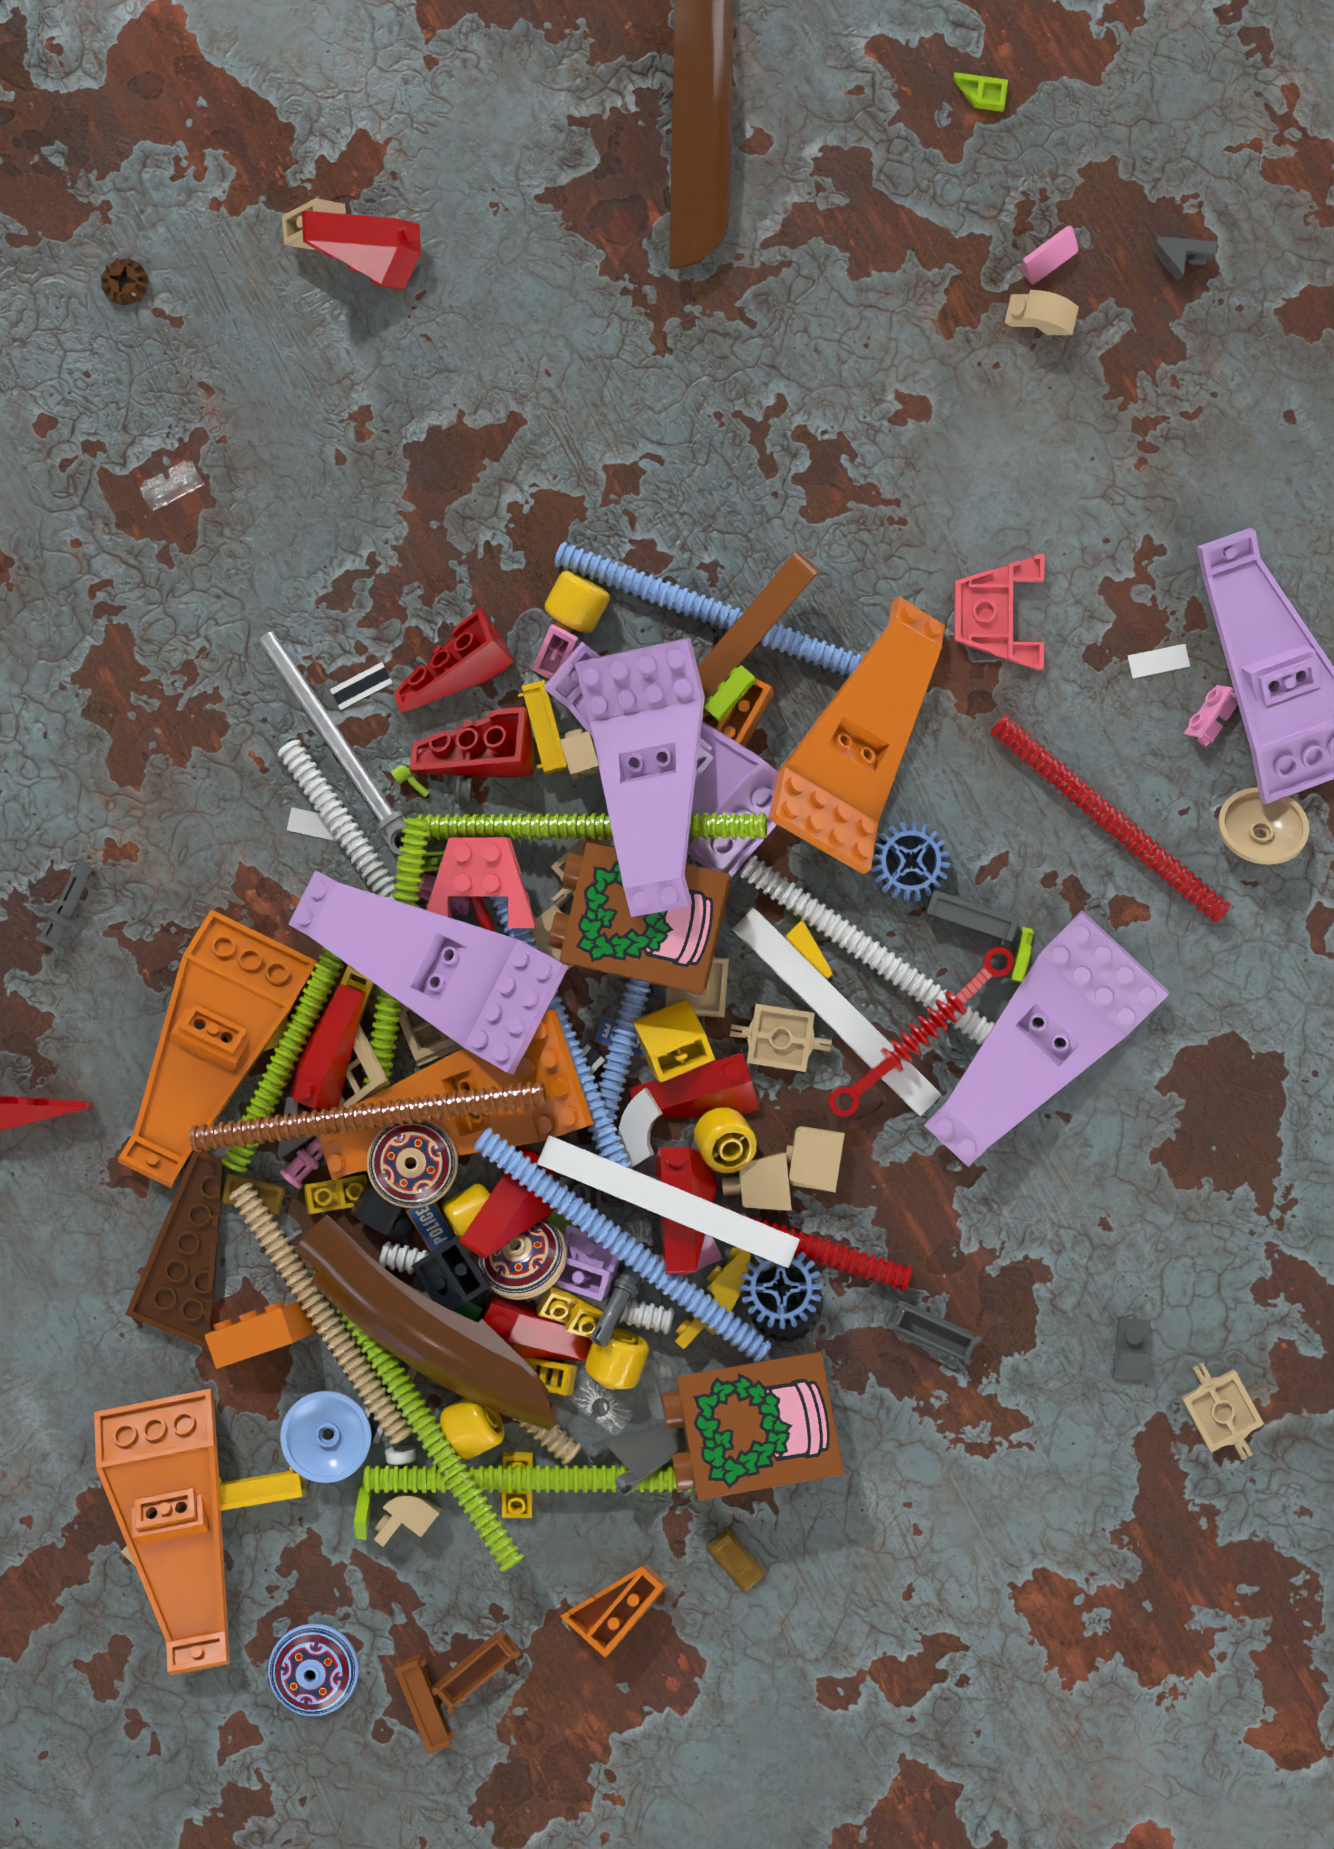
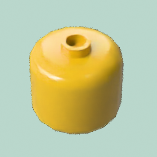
M563 571L553 586L544 606L547 614L557 620L555 624L557 627L569 633L573 629L582 633H591L607 607L610 596L606 590L584 577L570 571Z
M728 1107L715 1108L705 1113L694 1128L696 1148L704 1162L714 1171L734 1173L742 1170L752 1161L756 1153L757 1140L746 1119L736 1110Z
M473 1184L443 1202V1213L456 1236L459 1234L461 1237L490 1196V1193L483 1185Z
M616 1327L607 1347L599 1346L592 1342L585 1362L586 1372L604 1388L611 1390L631 1389L640 1381L649 1354L648 1343L636 1333Z
M463 1398L446 1407L441 1413V1431L445 1432L446 1435L444 1437L446 1440L451 1442L449 1444L451 1448L457 1450L455 1454L461 1456L463 1460L477 1457L501 1444L504 1439V1425L499 1412L484 1407L468 1398Z

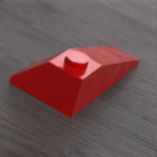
M317 211L301 212L304 243L331 259L336 257L348 264V269L355 273L361 272L370 277V282L377 286L396 290L405 289L421 253L419 223L387 217Z
M479 608L460 622L451 631L454 636L442 648L438 645L432 651L434 656L425 667H417L393 692L398 708L402 713L490 680L498 673L505 671L513 663L507 644L482 608Z
M525 707L496 709L489 712L485 718L475 722L472 720L466 721L460 728L450 732L441 731L412 743L409 770L412 773L498 778L533 776L535 746L527 709Z
M344 984L339 985L308 1040L303 1053H301L299 1062H296L290 1087L292 1100L313 1109L339 1107L366 996L365 992Z
M742 1052L701 1065L661 1083L656 1079L628 1088L631 1099L643 1089L648 1088L663 1113L660 1117L701 1118L708 1111L726 1107L738 1111L741 1115L760 1109Z
M0 1095V1131L93 1108V1102Z
M523 1146L520 1150L523 1152L522 1156L525 1158L527 1156L530 1157L532 1164L534 1162L537 1163L540 1156L526 1146ZM538 1164L540 1170L544 1168L547 1175L552 1174V1179L557 1180L553 1170ZM504 1173L459 1241L484 1259L507 1245L517 1235L524 1234L539 1221L547 1219L555 1209V1207L553 1209L549 1207L550 1203H543L541 1196H534L535 1192L533 1190L529 1192L525 1184L521 1186L519 1184L520 1180H513L510 1173Z
M690 1147L659 1148L654 1162L656 1180L713 1203L717 1188L716 1174L704 1162L700 1153ZM659 1215L665 1274L696 1273L705 1233Z

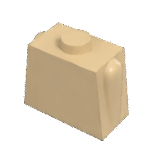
M799 1126L794 1132L793 1145H787L786 1148L787 1163L790 1164L788 1171L789 1183L793 1186L835 1193L845 1133Z

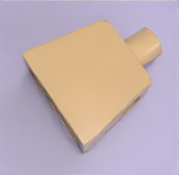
M780 1152L754 1159L745 1168L739 1170V1177L722 1178L723 1196L741 1194L742 1207L791 1210L786 1153Z

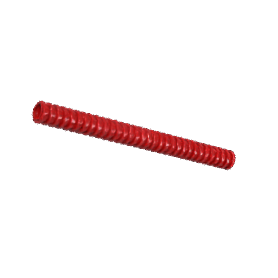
M1008 714L1003 716L993 727L990 733L992 737H998L997 741L999 743L1004 742V747L1006 749L1011 748L1013 755L1017 753L1019 755L1018 759L1020 761L1024 759L1027 767L1031 765L1034 768L1032 770L1034 773L1038 771L1041 774L1039 776L1041 779L1045 777L1048 780L1047 784L1050 785L1052 783L1055 786L1054 790H1060L1063 797H1069L1068 801L1076 803L1075 807L1077 809L1082 808L1084 815L1089 814L1091 821L1096 820L1098 827L1102 825L1105 833L1110 832L1112 839L1117 838L1119 845L1124 844L1126 851L1131 850L1133 852L1132 856L1140 858L1139 862H1145L1148 869H1154L1153 873L1161 875L1160 879L1162 881L1167 880L1169 887L1174 886L1175 892H1181L1183 899L1188 898L1190 905L1195 904L1197 911L1202 910L1204 917L1209 916L1211 918L1210 922L1217 923L1228 912L1231 905L1229 901L1224 902V897L1222 895L1217 896L1216 890H1210L1209 884L1201 883L1202 879L1194 877L1195 873L1193 871L1188 872L1186 865L1181 866L1179 859L1174 860L1172 853L1167 854L1165 847L1160 848L1158 841L1153 842L1151 835L1146 836L1144 834L1145 830L1137 828L1138 824H1132L1129 817H1123L1124 813L1116 811L1115 805L1110 806L1108 799L1103 800L1101 793L1096 794L1094 787L1089 788L1087 781L1082 782L1080 775L1075 776L1073 769L1068 770L1066 768L1067 764L1058 762L1060 758H1054L1051 756V751H1045V746L1038 745L1036 738L1032 740L1029 732L1025 734L1022 726L1018 728L1015 720L1011 722Z
M759 1217L753 1219L800 1239L793 1257H797L801 1252H804L806 1254L804 1260L809 1258L814 1263L818 1261L821 1266L827 1264L830 1269L834 1266L837 1267V1271L841 1272L843 1269L846 1270V1274L850 1275L852 1272L858 1278L862 1275L864 1280L871 1278L874 1283L880 1281L883 1286L891 1285L892 1289L899 1287L901 1292H904L909 1285L912 1275L911 1266L907 1265L905 1268L899 1262L895 1265L893 1260L886 1262L883 1257L877 1259L876 1255L871 1254L868 1256L865 1251L858 1253V1249L853 1248V1250H849V1246L840 1247V1243L837 1242L833 1245L828 1239L824 1242L821 1237L815 1239L812 1234L804 1235L803 1231L796 1233L794 1228L787 1230L786 1226L778 1227L775 1222L771 1225L768 1224L766 1219L763 1222L759 1221Z

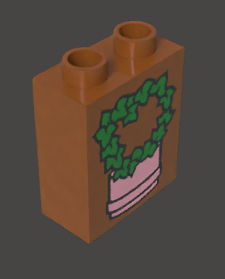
M586 842L583 856L572 853L568 856L563 874L562 888L575 891L570 915L560 912L555 913L548 946L560 949L559 961L567 965L705 996L731 884V876L729 873L686 864L684 874L692 902L689 907L631 917L623 888L616 848Z
M822 1352L677 1376L675 1379L676 1391L661 1393L667 1430L683 1427L687 1451L672 1454L677 1490L693 1489L695 1501L844 1475Z

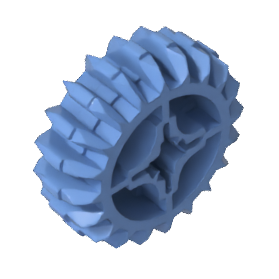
M916 821L911 823L910 830H907L905 822H900V832H897L893 826H890L888 828L891 835L890 838L884 833L879 835L880 840L885 844L875 843L874 849L879 851L880 854H873L872 861H879V865L872 866L870 871H880L881 875L877 876L874 881L879 883L884 879L887 884L881 890L885 893L890 887L894 888L891 896L894 899L898 897L900 891L903 892L904 902L909 901L910 893H913L915 901H920V891H923L925 896L930 897L932 895L929 888L930 885L936 890L941 888L936 878L946 880L948 877L940 871L941 868L948 869L951 865L948 862L941 861V858L950 856L949 851L940 852L939 850L946 842L941 840L936 844L933 839L939 833L935 830L930 836L926 835L929 827L926 824L922 826L919 832L917 831ZM902 838H915L922 842L915 849L907 850L903 846H899L895 841ZM928 848L931 850L934 859V867L931 874L922 863V856ZM888 849L893 852V855L898 860V867L892 875H890L886 866ZM919 850L920 853L914 861L917 867L913 869L911 866L900 873L906 862L903 856L907 854L910 857L911 854L914 855ZM913 873L917 877H921L925 882L915 886H908L898 881L905 874Z
M801 1252L797 1259L793 1257L791 1264L797 1266L802 1271L806 1282L789 1280L785 1273V1267L776 1263L775 1278L770 1282L756 1283L762 1269L774 1262L767 1259L763 1260L762 1257L755 1255L756 1260L759 1262L757 1267L751 1262L747 1263L746 1266L753 1273L752 1275L742 1273L741 1278L750 1281L749 1285L740 1286L741 1291H750V1295L743 1297L742 1301L743 1303L753 1301L754 1305L748 1309V1312L752 1314L758 1309L761 1312L756 1319L758 1322H761L766 1315L770 1317L768 1327H773L774 1319L780 1320V1329H785L784 1319H790L791 1325L796 1327L797 1321L795 1316L800 1315L801 1319L806 1321L808 1317L803 1312L805 1308L811 1312L816 1311V1308L810 1304V1300H821V1296L813 1294V1289H822L823 1285L821 1283H813L812 1279L818 1278L820 1272L809 1273L808 1270L815 1263L811 1260L804 1265L802 1263L806 1256L804 1252ZM780 1271H782V1278L785 1284L798 1286L797 1288H790L789 1292L785 1290L786 1294L783 1295V1303H780V1295H778L777 1290L765 1288L773 1286V1283L777 1284L776 1280L779 1279ZM806 1291L802 1303L795 1309L787 1312L786 1302L788 1296L794 1292ZM756 1292L774 1295L777 1300V1312L766 1308L759 1301Z

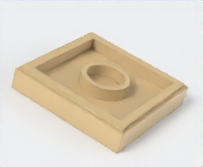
M714 957L705 996L667 987L666 1006L687 998L696 1016L724 1018L729 958Z

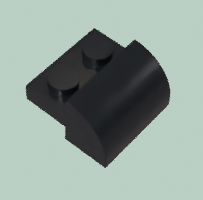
M369 1179L350 1213L384 1235L387 1234L406 1244L415 1226L405 1212V1208L396 1206L381 1197Z
M460 1234L411 1265L431 1299L451 1311H454L492 1287L469 1248L459 1242L461 1239Z

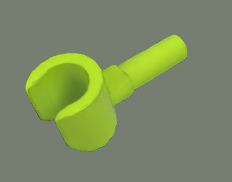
M400 765L391 771L399 785L408 780L410 785L424 798L430 793L416 780L407 766Z

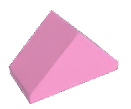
M551 624L532 670L551 679L580 644L578 637Z

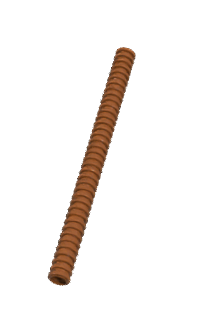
M538 1080L536 1084H533L531 1081L527 1082V1085L518 1083L516 1087L514 1084H509L508 1088L500 1085L499 1089H496L495 1086L490 1087L489 1090H486V1088H481L480 1091L471 1089L470 1093L467 1090H462L461 1094L454 1091L452 1095L448 1093H443L442 1096L434 1094L431 1098L429 1095H424V1099L416 1096L414 1100L408 1097L405 1101H402V1099H396V1102L387 1100L385 1104L383 1101H378L377 1105L370 1102L368 1106H365L362 1103L358 1107L355 1105H350L349 1108L340 1106L339 1110L336 1107H332L330 1111L324 1108L321 1112L318 1110H312V1113L303 1111L301 1115L299 1112H294L293 1116L290 1113H286L284 1117L278 1114L274 1118L272 1116H266L265 1119L257 1117L255 1121L253 1118H248L246 1122L240 1119L237 1123L232 1120L228 1124L225 1122H220L219 1125L211 1123L209 1127L207 1124H202L200 1128L194 1125L190 1129L189 1137L192 1149L195 1152H200L202 1148L204 1151H209L211 1147L213 1150H217L220 1146L225 1149L229 1145L231 1147H237L238 1144L246 1146L248 1142L250 1145H255L257 1141L260 1144H264L266 1140L269 1143L274 1142L275 1139L278 1141H284V1138L293 1140L294 1136L297 1139H302L303 1135L306 1138H310L312 1134L318 1137L321 1136V1133H324V1135H330L331 1132L339 1134L341 1130L343 1133H348L349 1129L356 1132L359 1128L362 1131L367 1130L368 1127L371 1129H376L377 1126L386 1128L387 1124L390 1127H395L396 1123L402 1126L405 1122H408L410 1125L414 1124V1121L423 1123L425 1119L427 1122H432L433 1118L441 1121L442 1117H445L446 1120L451 1119L452 1116H455V1118H460L461 1115L470 1117L471 1113L474 1116H479L480 1112L487 1115L489 1111H492L495 1114L498 1113V1110L507 1112L510 1108L512 1111H517L518 1107L521 1110H526L527 1106L533 1109L536 1108V1105L545 1107L547 1098L545 1085L542 1083V1080Z

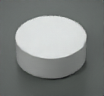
M413 1445L395 1446L385 1451L386 1462L390 1465H403L411 1463L416 1459V1450Z

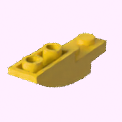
M736 1246L727 1254L730 1260L725 1266L721 1268L717 1265L706 1278L709 1281L706 1287L714 1295L711 1300H717L720 1307L724 1305L727 1308V1312L733 1309L741 1293L740 1286L744 1285L745 1282L741 1276L742 1273L748 1272L746 1265L750 1262L751 1257L750 1252ZM699 1317L693 1318L691 1321L686 1318L675 1330L678 1334L675 1342L685 1349L704 1327L712 1335L715 1334V1329L710 1330L706 1322L704 1324L700 1322L701 1318Z

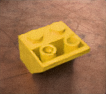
M687 998L632 1021L651 1074L660 1083L715 1060L705 1031Z

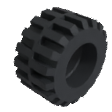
M776 1265L761 1271L756 1283L772 1281L776 1276ZM797 1266L785 1267V1273L789 1280L806 1282L804 1274ZM780 1271L779 1279L776 1280L777 1284L773 1283V1286L765 1288L775 1289L778 1286H790V1284H785L782 1278V1271ZM813 1289V1294L821 1296L820 1301L810 1300V1304L816 1308V1311L811 1312L805 1308L803 1312L807 1315L808 1320L803 1321L800 1315H797L795 1317L797 1321L796 1327L791 1325L790 1320H785V1329H780V1320L774 1319L772 1328L768 1327L770 1317L765 1315L761 1322L756 1320L761 1313L758 1309L754 1313L749 1314L755 1328L768 1339L770 1337L774 1341H787L788 1343L794 1342L798 1338L801 1340L806 1337L808 1332H812L816 1328L815 1325L818 1321L820 1322L823 1309L821 1290ZM799 1291L802 1300H804L806 1291ZM756 1292L759 1301L767 1308V1299L770 1293ZM753 1301L747 1303L748 1309L754 1305Z

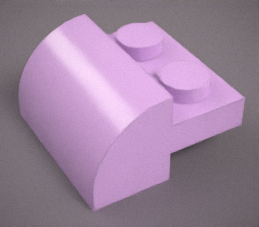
M567 1225L563 1236L567 1245V1261L561 1276L553 1285L599 1301H605L611 1294L615 1279H618L620 1273L617 1271L620 1260L617 1259L618 1255L610 1254V1249H604L601 1242L597 1244L593 1236L589 1238L587 1231L582 1232L578 1227Z

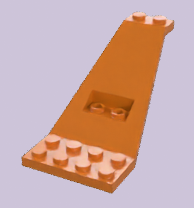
M900 596L895 599L891 605L887 627L777 774L769 820L863 875L871 870L878 823L939 657L945 625Z
M210 910L182 956L134 1132L118 1157V1163L172 1189L194 1152L189 1137L191 1127L197 1125L200 1128L202 1124H207L209 1127L211 1123H215L289 1015L303 988L306 986L307 980L310 979L311 972L316 969L314 965L318 961L216 911ZM196 1024H202L205 1026V1028L199 1030L196 1029L194 1026ZM229 1037L232 1041L225 1043L221 1039Z
M556 1009L545 1012L514 1075L462 1048L355 1105L358 1107L359 1104L364 1103L365 1106H368L370 1102L377 1105L378 1101H383L385 1104L387 1100L396 1102V1099L405 1101L408 1097L414 1100L416 1096L424 1099V1095H429L431 1098L434 1094L442 1096L443 1093H448L452 1095L454 1091L461 1094L462 1090H467L470 1093L471 1089L480 1091L481 1088H486V1090H489L493 1086L499 1089L500 1085L508 1088L509 1084H514L516 1087L518 1083L527 1085V1082L532 1081L533 1084H536L538 1080H542V1083L545 1085L547 1098L545 1107L536 1105V1108L531 1109L530 1106H527L526 1110H521L518 1107L517 1111H512L510 1108L507 1112L498 1110V1113L495 1114L489 1111L487 1115L480 1112L479 1116H474L471 1113L470 1117L461 1115L460 1118H455V1116H452L449 1120L442 1117L441 1121L433 1118V1122L441 1126L453 1140L457 1155L481 1152L480 1150H474V1144L483 1132L489 1128L493 1129L492 1133L494 1135L498 1133L502 1141L506 1139L508 1141L507 1145L511 1147V1145L519 1146L547 1140L549 1135L557 1137L594 1124ZM377 1126L376 1129L368 1127L364 1131L359 1128L356 1132L349 1129L348 1133H343L342 1130L339 1134L331 1132L330 1135H324V1133H321V1136H318L332 1180L352 1173L367 1171L368 1150L374 1137L382 1129L380 1126ZM408 1157L405 1164L416 1163V1160L413 1157Z
M211 1389L94 1412L96 1470L166 1641L167 1672L170 1675H177L230 1664L214 1392ZM187 1505V1509L183 1513H179V1509ZM157 1511L156 1517L149 1519L150 1514Z

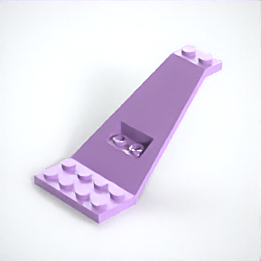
M1248 528L1197 546L1204 584L1250 745L1260 801L1268 804L1333 780L1334 666L1260 558L1256 531ZM1301 671L1300 677L1296 679V674ZM1274 681L1273 687L1269 689V684Z
M685 638L578 661L575 663V668L590 721L623 888L631 917L689 907L692 902L684 873L705 699L691 639ZM660 752L667 754V761L660 758ZM632 757L639 760V766L633 765Z
M581 642L545 684L544 688L570 709L593 738L575 663L601 656L584 642ZM702 721L691 816L694 813H699L700 816H703V813H708L709 816H712L713 813H718L719 816L722 813H727L728 816H731V813L740 815L742 812H745L746 815H750L751 812H755L756 815H759L760 812H764L767 816L768 836L777 825L769 820L778 771L757 754ZM660 752V758L667 761V754ZM632 757L633 765L639 766V760ZM709 836V839L700 837L698 840L690 837L687 854L706 869L729 873L732 877L764 839H760L759 836H756L755 839H750V836H747L746 839H741L740 836H737V839H732L731 836H728L727 839H722L721 836L718 839H713L712 836Z
M316 870L289 922L290 926L314 939L459 1045L513 1075L569 967L521 940L339 883Z
M1081 910L1040 952L1026 974L1024 981L1021 982L947 1102L924 1126L969 1167L988 1147L1124 1039L1170 992ZM1034 1018H1042L1044 1024L1036 1025L1034 1023ZM1063 1038L1066 1041V1045L1059 1046L1056 1043V1039Z

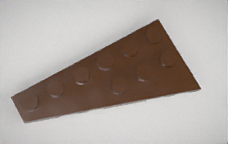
M201 1149L200 1152L194 1151L125 1315L209 1349L204 1335L211 1332L224 1164L221 1161L222 1157Z

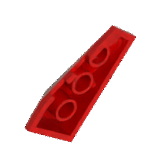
M491 1291L479 1321L483 1319L522 1358L586 1361L592 1344L590 1338L567 1332L564 1323L538 1316L536 1307L517 1300L503 1298Z

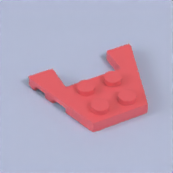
M1038 554L997 569L987 570L956 580L954 582V642L1035 670H1043L1044 642H1013V582H1044L1045 554Z
M508 837L449 838L426 910L451 918L452 896H507L508 928H538L536 917L533 916L529 904L531 901L528 892L525 891L521 879L522 873L511 839Z

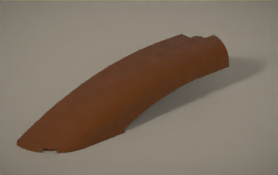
M675 0L669 269L685 268L704 260L705 256L715 247H719L725 237L729 224L734 0Z
M328 1215L324 1216L300 1241L296 1250L299 1252L303 1263L308 1268L316 1271L312 1283L344 1315L385 1349L430 1379L484 1407L546 1430H551L554 1427L557 1416L555 1405L549 1404L547 1396L549 1391L529 1364L483 1319L477 1323L425 1297L396 1278L371 1258Z

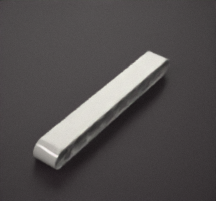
M752 908L732 928L871 1069L884 1058L880 1051L883 1047L891 1052L894 1051L891 1043L756 909ZM902 1059L900 1062L904 1070L901 1073L893 1068L885 1076H882L881 1079L921 1116L941 1094L912 1064Z
M550 1135L537 1164L787 1268L790 1266L800 1239Z

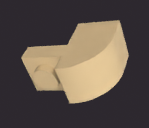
M1030 290L1029 294H1011L1005 323L1010 327H1036L1046 335H1073L1079 307L1069 299L1047 291Z
M408 1491V1493L400 1492L392 1496L383 1506V1509L390 1513L391 1516L389 1517L385 1514L374 1529L378 1533L374 1540L384 1547L401 1523L421 1538L439 1515L442 1508L422 1493H413V1491Z

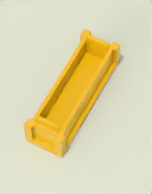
M545 680L521 686L523 693H519L518 698H525L542 762V764L537 765V769H543L545 775L567 770L568 766L560 742L561 739L549 694L544 688L546 683Z
M291 1466L290 1471L222 1482L221 1477H219L221 1511L303 1497L306 1493L304 1477L294 1471Z

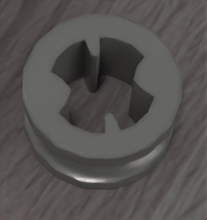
M457 776L455 803L465 800L467 804H471L472 777L463 780Z

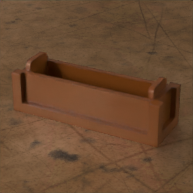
M502 1627L432 1686L431 1692L434 1696L438 1694L447 1705V1712L451 1714L459 1703L513 1658L516 1660L521 1655L522 1650Z
M420 1653L397 1662L394 1670L429 1755L451 1746L450 1740L454 1738L456 1730L449 1729L438 1699L431 1692L432 1684L424 1667L428 1662L427 1658L422 1660Z

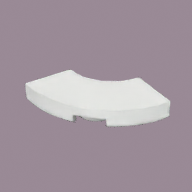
M648 1088L643 1089L630 1101L619 1125L618 1136L621 1138L619 1143L625 1147L622 1149L624 1154H628L626 1160L632 1164L630 1169L654 1155L650 1145V1131L655 1120L663 1113Z

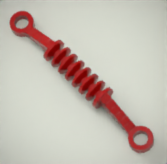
M995 947L988 950L983 957V967L964 987L954 995L948 990L944 992L947 1000L946 1004L937 999L935 1001L938 1008L937 1012L928 1007L926 1009L929 1015L928 1020L919 1015L917 1017L921 1025L919 1028L910 1023L908 1025L912 1033L910 1036L901 1031L899 1033L903 1041L901 1044L893 1039L890 1041L894 1051L891 1052L883 1047L880 1051L884 1058L880 1063L874 1066L851 1087H838L830 1093L828 1098L830 1110L838 1116H850L857 1110L858 1098L864 1091L869 1089L870 1086L874 1085L876 1081L880 1080L882 1076H885L893 1068L901 1073L904 1070L900 1062L902 1059L910 1064L913 1062L909 1052L912 1051L920 1056L922 1053L918 1046L919 1043L929 1048L931 1045L927 1038L928 1035L938 1039L939 1035L936 1028L939 1027L947 1031L946 1019L956 1023L955 1011L965 1015L967 1010L963 1005L992 976H1005L1012 970L1014 959L1011 952L1003 947ZM996 953L1002 954L1006 959V965L1000 971L992 968L990 963L991 957ZM840 1093H847L851 1097L852 1103L847 1110L842 1111L835 1105V1099Z

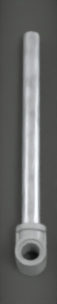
M274 632L266 633L258 642L380 821L376 827L388 843L389 848L396 855L401 856L402 851H399L397 840L401 835L405 834L402 832V829L406 828V823H404L406 817L401 810L394 812Z

